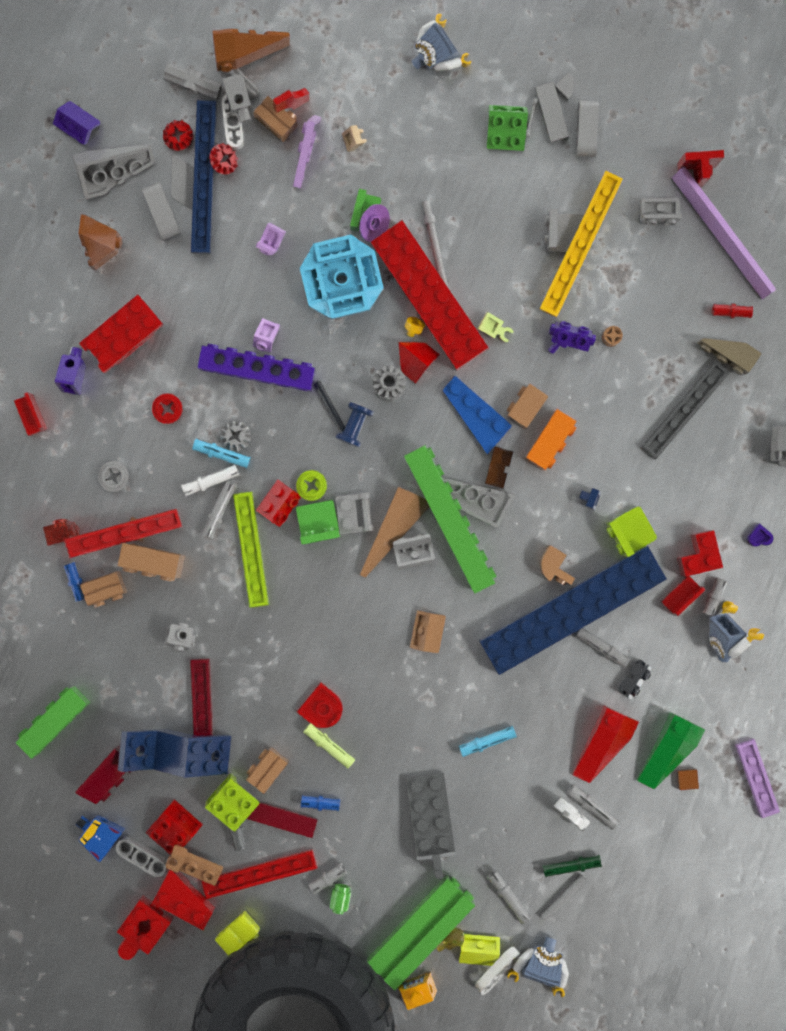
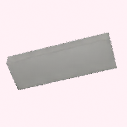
M554 82L535 87L550 143L568 139L569 134Z

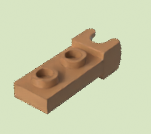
M174 845L172 854L167 859L166 868L177 873L179 871L215 886L222 873L223 866L189 853L186 848Z

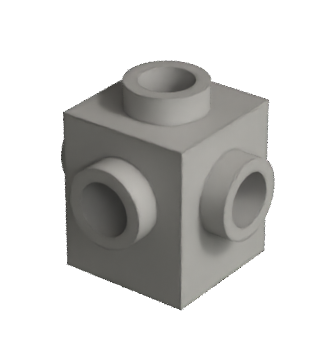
M184 623L170 624L167 628L164 645L172 647L174 651L184 652V650H187L194 644V629L189 628V625Z

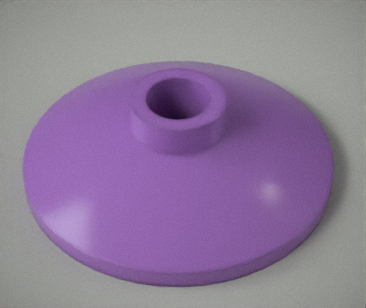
M374 204L363 213L359 228L364 240L371 242L388 230L390 215L385 206Z

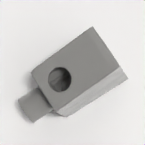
M242 74L224 78L223 83L232 112L238 114L240 123L250 121L251 117L248 110L252 109V105ZM242 98L243 102L241 104H237V100Z

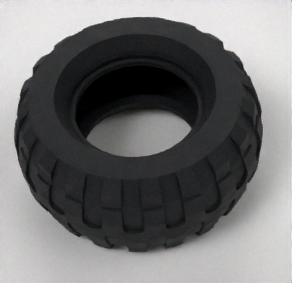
M294 931L277 932L273 936L256 938L238 951H234L227 956L211 975L204 987L195 1009L191 1031H247V1021L261 1005L271 999L287 995L303 996L321 1004L333 1016L340 1031H395V1021L389 996L384 985L379 981L370 964L365 959L354 954L350 947L339 941L334 942L323 937L324 935L308 932V934L295 933Z

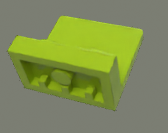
M232 773L225 778L205 801V808L232 831H236L259 805V801L237 783V778Z

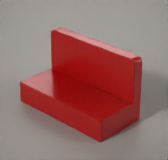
M26 392L24 397L14 400L28 436L47 430L33 394Z
M687 576L660 602L674 616H679L706 589L699 586L690 576Z

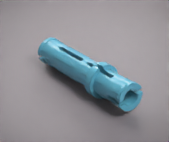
M197 438L192 447V450L207 454L210 458L216 457L246 469L251 458L221 448L216 443L210 444Z
M513 726L481 738L476 737L473 741L459 745L462 757L478 751L479 753L483 752L488 747L516 738L517 736Z

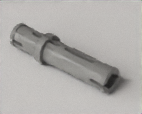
M225 481L212 513L208 514L209 519L201 534L207 536L210 529L208 537L213 538L237 486Z
M581 628L575 635L576 638L602 653L607 660L611 659L622 668H625L628 664L630 657L619 652L616 649L617 647L607 644L586 629Z
M575 784L569 788L567 795L576 800L582 809H587L611 830L617 827L619 820L596 803L590 794L586 795Z
M497 870L493 871V875L489 874L487 879L496 888V893L504 899L521 925L527 923L525 919L529 921L531 916L510 890L511 886L505 883Z

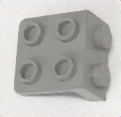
M550 209L548 215H545L547 234L544 235V245H547V252H567L584 216L583 214H558V209Z

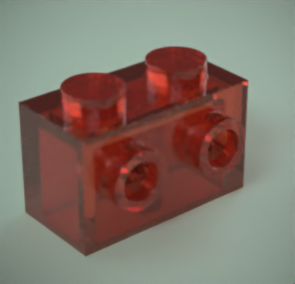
M57 519L52 521V525L43 527L47 546L65 544L64 539L80 535L78 525H75V522L68 521V519Z

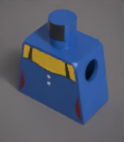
M82 815L75 824L84 831L78 839L79 842L98 862L103 860L125 831L124 827L101 815H97L92 822Z

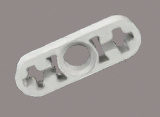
M226 93L221 100L226 141L233 150H238L244 145L243 127L239 121L238 114L230 112L229 105L226 104L229 102ZM236 117L238 119L237 125L230 126L228 119ZM232 131H236V136L240 139L237 141V144L230 141L233 140Z
M515 947L509 948L476 982L475 987L481 995L488 993L515 965L521 956Z

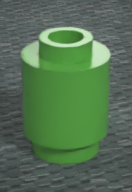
M335 884V888L332 889L329 906L333 913L344 914V912L348 911L351 898L350 886Z

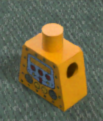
M431 972L408 979L397 988L407 1010L432 1002L437 992Z

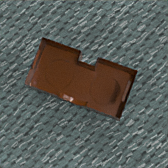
M494 447L485 484L504 489L508 474L504 472L505 467H510L514 451Z

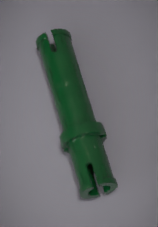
M600 855L586 858L580 856L575 860L543 865L544 875L546 878L581 871L582 873L587 869L602 867Z

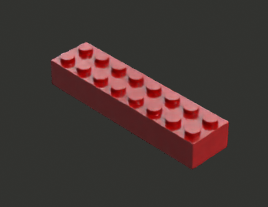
M403 220L371 241L372 246L457 371L489 350V347Z

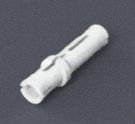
M234 464L210 475L199 476L197 480L181 486L185 496H188L200 490L205 491L210 486L240 475Z

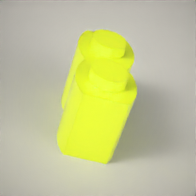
M244 911L216 936L215 941L229 956L234 951L244 947L248 941L250 942L258 938L260 927Z

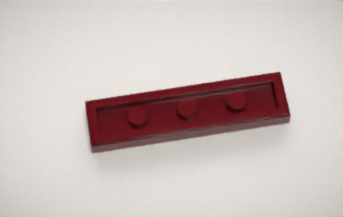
M210 658L191 659L193 735L210 736L213 735Z
M260 801L259 805L247 817L248 820L309 838H313L318 818Z

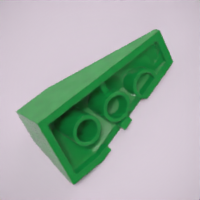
M670 712L636 781L655 789L698 746L705 729Z

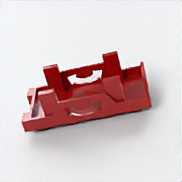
M137 294L79 344L86 352L88 350L91 351L100 363L97 366L105 374L142 346L164 324Z

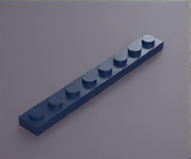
M197 100L191 233L192 254H211L214 168L210 163V152L215 146L216 101Z

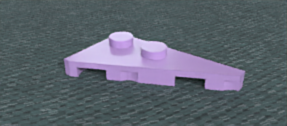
M313 115L303 124L302 133L304 134V139L300 141L298 146L300 157L293 184L294 187L301 188L306 163L309 162L316 138L314 127L317 123H320V116Z

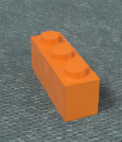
M555 410L525 459L543 471L547 468L551 469L556 461L554 456L557 452L561 453L567 443L564 441L567 436L571 437L577 427L574 425L577 421L562 411Z

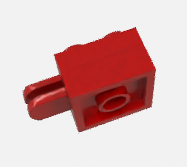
M145 895L141 897L117 931L118 934L124 937V940L118 947V954L124 960L132 959L139 949L148 955L174 919V916L152 904L153 901Z

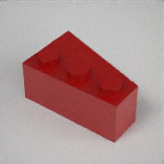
M169 870L152 904L201 930L205 929L215 909L214 905L190 883L187 877L180 871L177 873Z

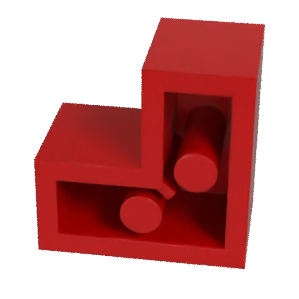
M714 530L692 534L691 539L695 554L677 558L682 577L723 568Z

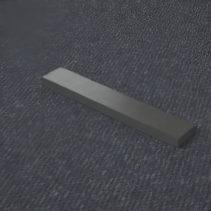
M715 360L641 448L656 460L730 372Z

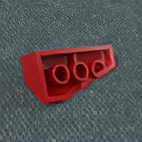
M604 705L572 775L591 783L632 739L639 721Z

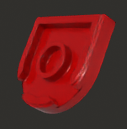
M320 682L298 709L297 713L317 728H329L340 720L343 705L339 696Z

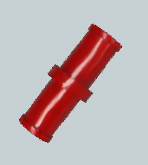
M731 303V305L713 304L712 316H728L730 319L735 317L752 318L753 306H737L735 303Z

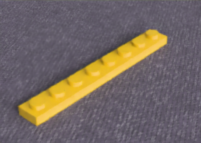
M608 171L604 172L539 310L555 318L558 316L623 178Z

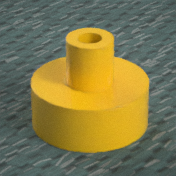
M408 317L404 327L408 330L407 335L414 337L415 334L422 333L425 324L416 317Z

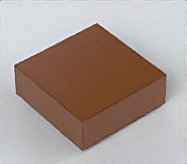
M697 769L677 770L679 790L699 789Z

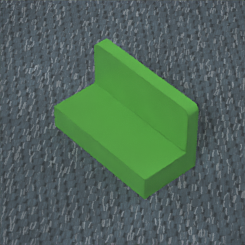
M359 189L350 223L351 230L360 232L359 226L363 213L370 206L381 204L380 197L368 195L367 190Z

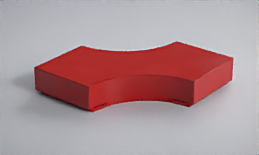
M306 88L295 92L287 90L273 99V108L277 113L287 108H292L294 111L309 101V92Z

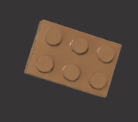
M122 543L117 566L123 567L122 571L137 573V571H142L141 575L156 577V575H160L162 580L175 581L176 578H181L186 555L131 543Z

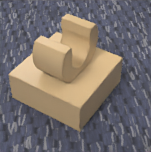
M357 125L350 126L342 133L347 152L354 151L367 141L366 139H361L360 135L364 131L363 129H358Z

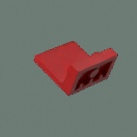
M174 799L146 831V834L171 855L174 845L184 848L203 824Z

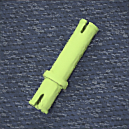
M311 723L303 731L305 735L316 743V746L326 750L347 769L355 761V758L346 753V751L328 738L326 733L323 734Z

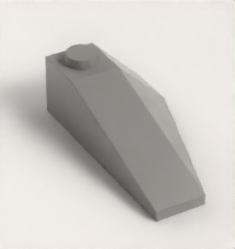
M150 144L91 150L72 155L75 171L85 200L106 194L113 186L124 183L126 178L140 173L155 163Z

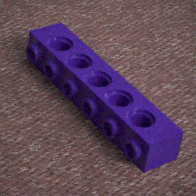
M210 343L207 346L202 345L197 367L201 371L312 392L316 369L312 367L313 364L301 362V365L294 364V360L283 358L282 361L275 360L274 356L264 355L259 357L256 356L255 352L245 351V354L238 353L235 348L226 347V350L218 349V345ZM219 355L225 357L222 364L215 363V359ZM237 359L244 361L243 366L240 368L234 367V362ZM257 362L262 363V369L259 372H255L252 369L253 365ZM275 366L281 367V373L277 376L271 374V370ZM291 371H300L299 378L291 379Z

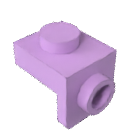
M268 223L256 247L265 255L275 254L281 245L286 231L272 223Z

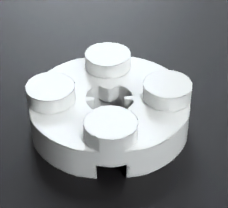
M560 798L554 804L555 809L582 832L590 824L589 820L580 815L578 810L570 803L568 804L563 798Z

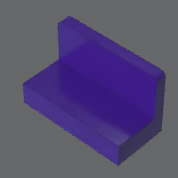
M69 101L57 108L53 125L85 145L89 141L91 131L100 125V121Z

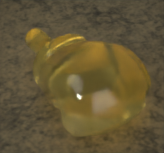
M454 928L443 940V944L437 948L438 952L443 951L445 948L452 950L456 946H462L465 940L464 931L460 928Z

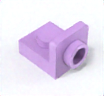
M262 318L254 334L253 346L258 350L271 352L280 325Z

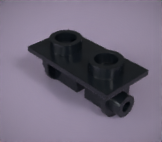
M642 660L635 662L629 671L634 676L633 680L626 676L619 686V692L623 695L628 693L627 697L631 700L633 697L638 696L641 691L640 686L652 675V667L650 665L644 667L646 663Z

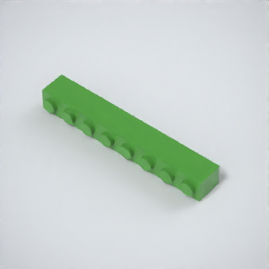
M425 444L406 454L404 457L474 594L495 584L494 578L497 575L493 567H488L486 563L488 558L484 550H479L477 544L480 542L475 533L471 534L468 528L471 526L468 518L460 513L459 510L462 507L457 498L453 499L451 495L453 489L448 481H444L442 477L444 472L440 464H435L433 458L436 456L432 448H427Z

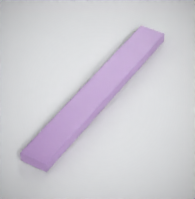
M684 166L672 177L673 181L761 299H764L774 292L776 288Z

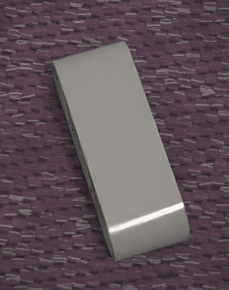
M598 101L578 102L576 156L596 157Z
M157 182L143 188V194L162 239L164 240L181 233L161 183Z
M125 836L116 844V852L119 856L150 875L161 877L167 871V858L137 839ZM122 843H128L130 850H124ZM138 853H145L147 860H141ZM155 863H161L163 865V870H157L155 868Z

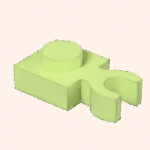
M486 312L477 328L491 338L499 335V339L503 342L509 341L504 337L506 331L509 333L514 332L509 327H501L504 321L489 312Z

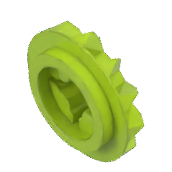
M306 471L297 480V492L305 500H318L326 492V479L318 471ZM315 479H317V480H316V483H315V486H316L317 489H319V490L317 491V490L311 489V490L308 491V493H307V490H308V487H309V486L307 485V483L305 482V480H306L307 482H308V481H309V482H313V480L315 481Z

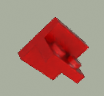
M724 150L686 152L677 163L678 171L684 166L687 170H693L694 179L702 188L713 175V168H716L724 159Z

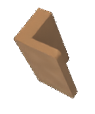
M417 610L410 648L424 652L439 653L446 616Z

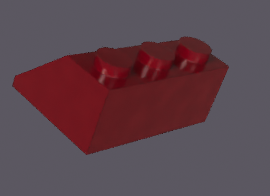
M120 745L113 749L75 791L77 795L94 804H98L100 801L104 803L111 795L109 791L114 786L116 788L119 787L125 780L123 776L126 773L118 771Z

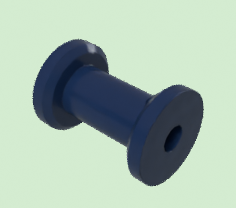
M349 402L348 407L352 410L344 432L336 434L335 438L360 448L361 443L357 438L366 416L371 417L374 412Z

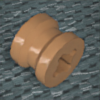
M617 326L608 327L602 333V342L608 347L616 346L623 337L621 329Z

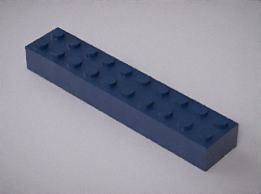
M644 546L635 551V554L623 557L481 638L479 642L497 674H503L667 580L650 548Z

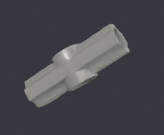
M171 63L164 70V80L181 86L182 89L191 94L197 95L199 93L216 101L221 95L222 83L206 78L196 70H186Z

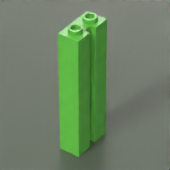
M446 875L367 958V962L373 970L383 977L384 981L394 991L475 907L474 896L468 890L464 892L459 887L461 884L453 876L450 878Z

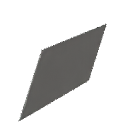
M172 154L171 197L192 209L194 167Z

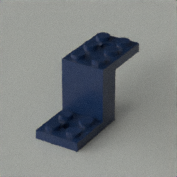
M169 729L122 731L118 771L157 770L183 778L228 774L231 736H195ZM140 747V751L136 755V749ZM214 752V758L211 759V755Z

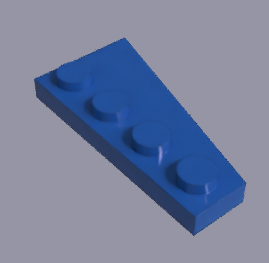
M456 376L442 390L486 454L494 448L512 427L506 419Z

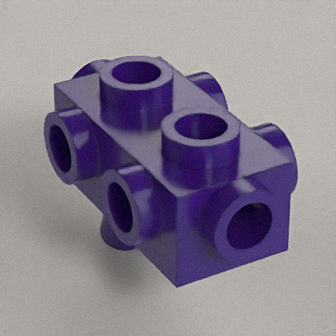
M555 321V324L551 323L548 333L551 335V342H553L548 350L554 354L561 346L562 348L572 347L588 352L590 346H593L595 343L596 335L592 334V331L587 327H575L566 321Z

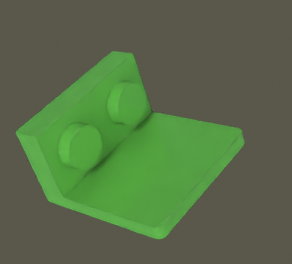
M489 105L487 149L524 151L528 118L527 107Z
M333 500L296 507L302 545L340 537Z

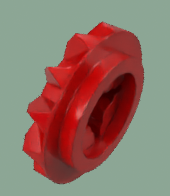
M173 120V122L167 123L163 130V140L172 150H184L192 143L193 131L190 125L183 120ZM176 128L180 133H183L180 135V142H178L175 136L172 137L175 134Z
M224 143L214 146L210 152V163L214 170L223 175L234 172L235 168L238 167L237 161L239 159L236 157V150H233L230 145H225ZM223 156H229L225 162L220 163Z
M169 393L158 396L152 405L154 417L164 424L174 423L180 419L183 412L182 403L179 398ZM161 404L167 406L172 404L171 410L174 414L169 412L164 414L165 409Z

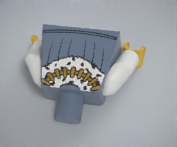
M440 13L436 15L435 20L422 26L416 39L417 43L415 44L419 55L411 60L417 70L426 64L429 69L446 71L461 66L468 67L472 62L464 61V58L469 56L468 53H464L459 58V52L443 29L447 19L442 22L439 21L442 18Z
M730 601L723 603L722 612L710 617V645L719 654L718 659L721 662H728L730 658L738 657L752 644L753 640L760 641L764 638V634H757L760 631L758 628L749 629L748 637H746L747 633L728 615V613L735 614L738 610V606Z
M546 937L543 947L537 945L529 948L518 958L513 968L508 971L507 978L511 974H515L514 982H517L519 980V973H521L520 976L552 987L554 996L557 991H561L560 995L564 997L565 992L563 988L566 986L569 972L563 959V954L554 951L556 940Z

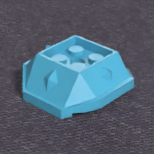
M353 235L313 243L300 267L309 307L331 320L369 311L384 289L375 250L359 241ZM340 275L347 277V281L343 284L336 281Z

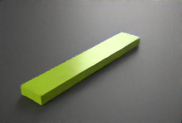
M253 492L233 494L249 607L269 605Z

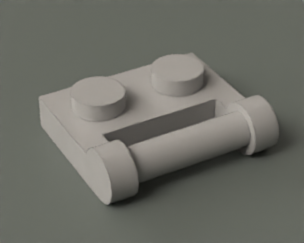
M370 493L336 497L340 535L374 531V525L371 524L369 507ZM355 500H361L364 526L358 527Z

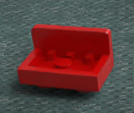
M277 479L256 511L280 527L287 520L293 508L297 506L301 496Z

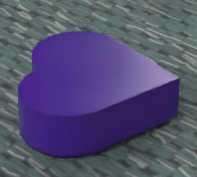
M760 523L755 526L747 537L748 544L754 547L760 545L768 546L774 540L772 533Z

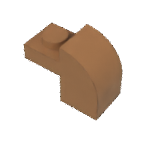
M551 545L547 546L540 559L542 575L548 581H551L556 576L555 581L564 586L566 583L572 585L575 578L559 569L567 555Z

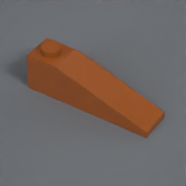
M238 29L212 31L217 71L222 72L238 69L290 46L289 32L267 31L264 34H257L255 30H249L248 33H239Z
M81 214L79 238L82 246H85V256L90 257L88 259L89 267L97 270L118 254V249L122 247V237H120L116 230L87 215Z

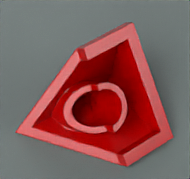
M398 342L401 371L416 384L440 354L425 342Z

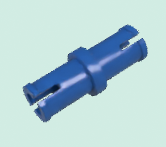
M75 562L64 565L63 568L69 581L67 584L71 586L75 602L84 600V594L80 587L83 580L79 577Z
M302 795L301 808L318 809V811H322V809L339 811L340 799L323 798L321 795L319 797Z

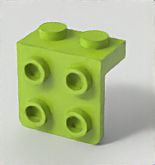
M635 507L606 523L608 527L606 529L611 539L614 538L617 543V551L624 557L635 554V551L657 539V535L641 507Z

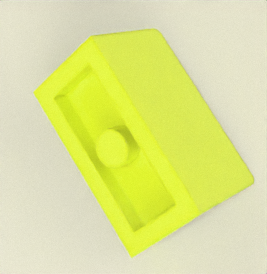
M461 934L459 963L492 966L499 959L500 937Z

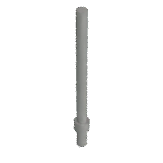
M424 201L422 202L425 215L423 219L425 226L428 228L436 269L448 287L434 225L436 223L435 216L432 215L430 202Z

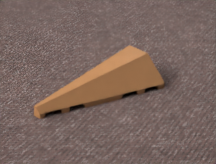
M398 487L362 568L361 576L366 577L393 548V542L402 538L430 507L426 499Z

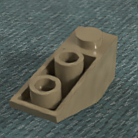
M702 338L698 341V344L701 346L700 348L704 352L709 354L711 352L717 356L716 359L719 362L729 364L733 367L732 370L740 375L748 374L762 354L744 342Z

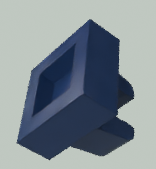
M592 488L591 493L582 491L579 498L587 502V508L595 511L601 491Z

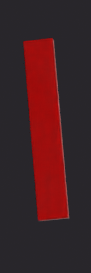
M177 509L67 538L64 539V543L70 559L181 528L182 525Z
M310 849L223 873L219 876L215 886L202 880L201 883L205 898L209 899L315 870L318 866L314 851Z

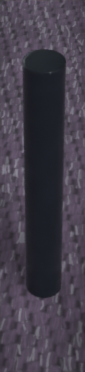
M317 381L314 383L316 390L339 432H344V423L321 381Z

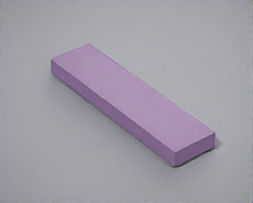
M752 738L735 744L760 817L765 818L779 813L780 810L755 739Z

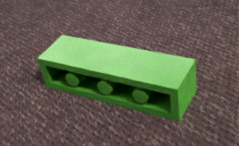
M75 686L70 689L66 687L59 694L61 698L57 702L53 700L45 708L47 710L42 716L39 714L31 722L33 725L29 729L25 728L19 733V739L15 743L31 759L36 757L91 703Z

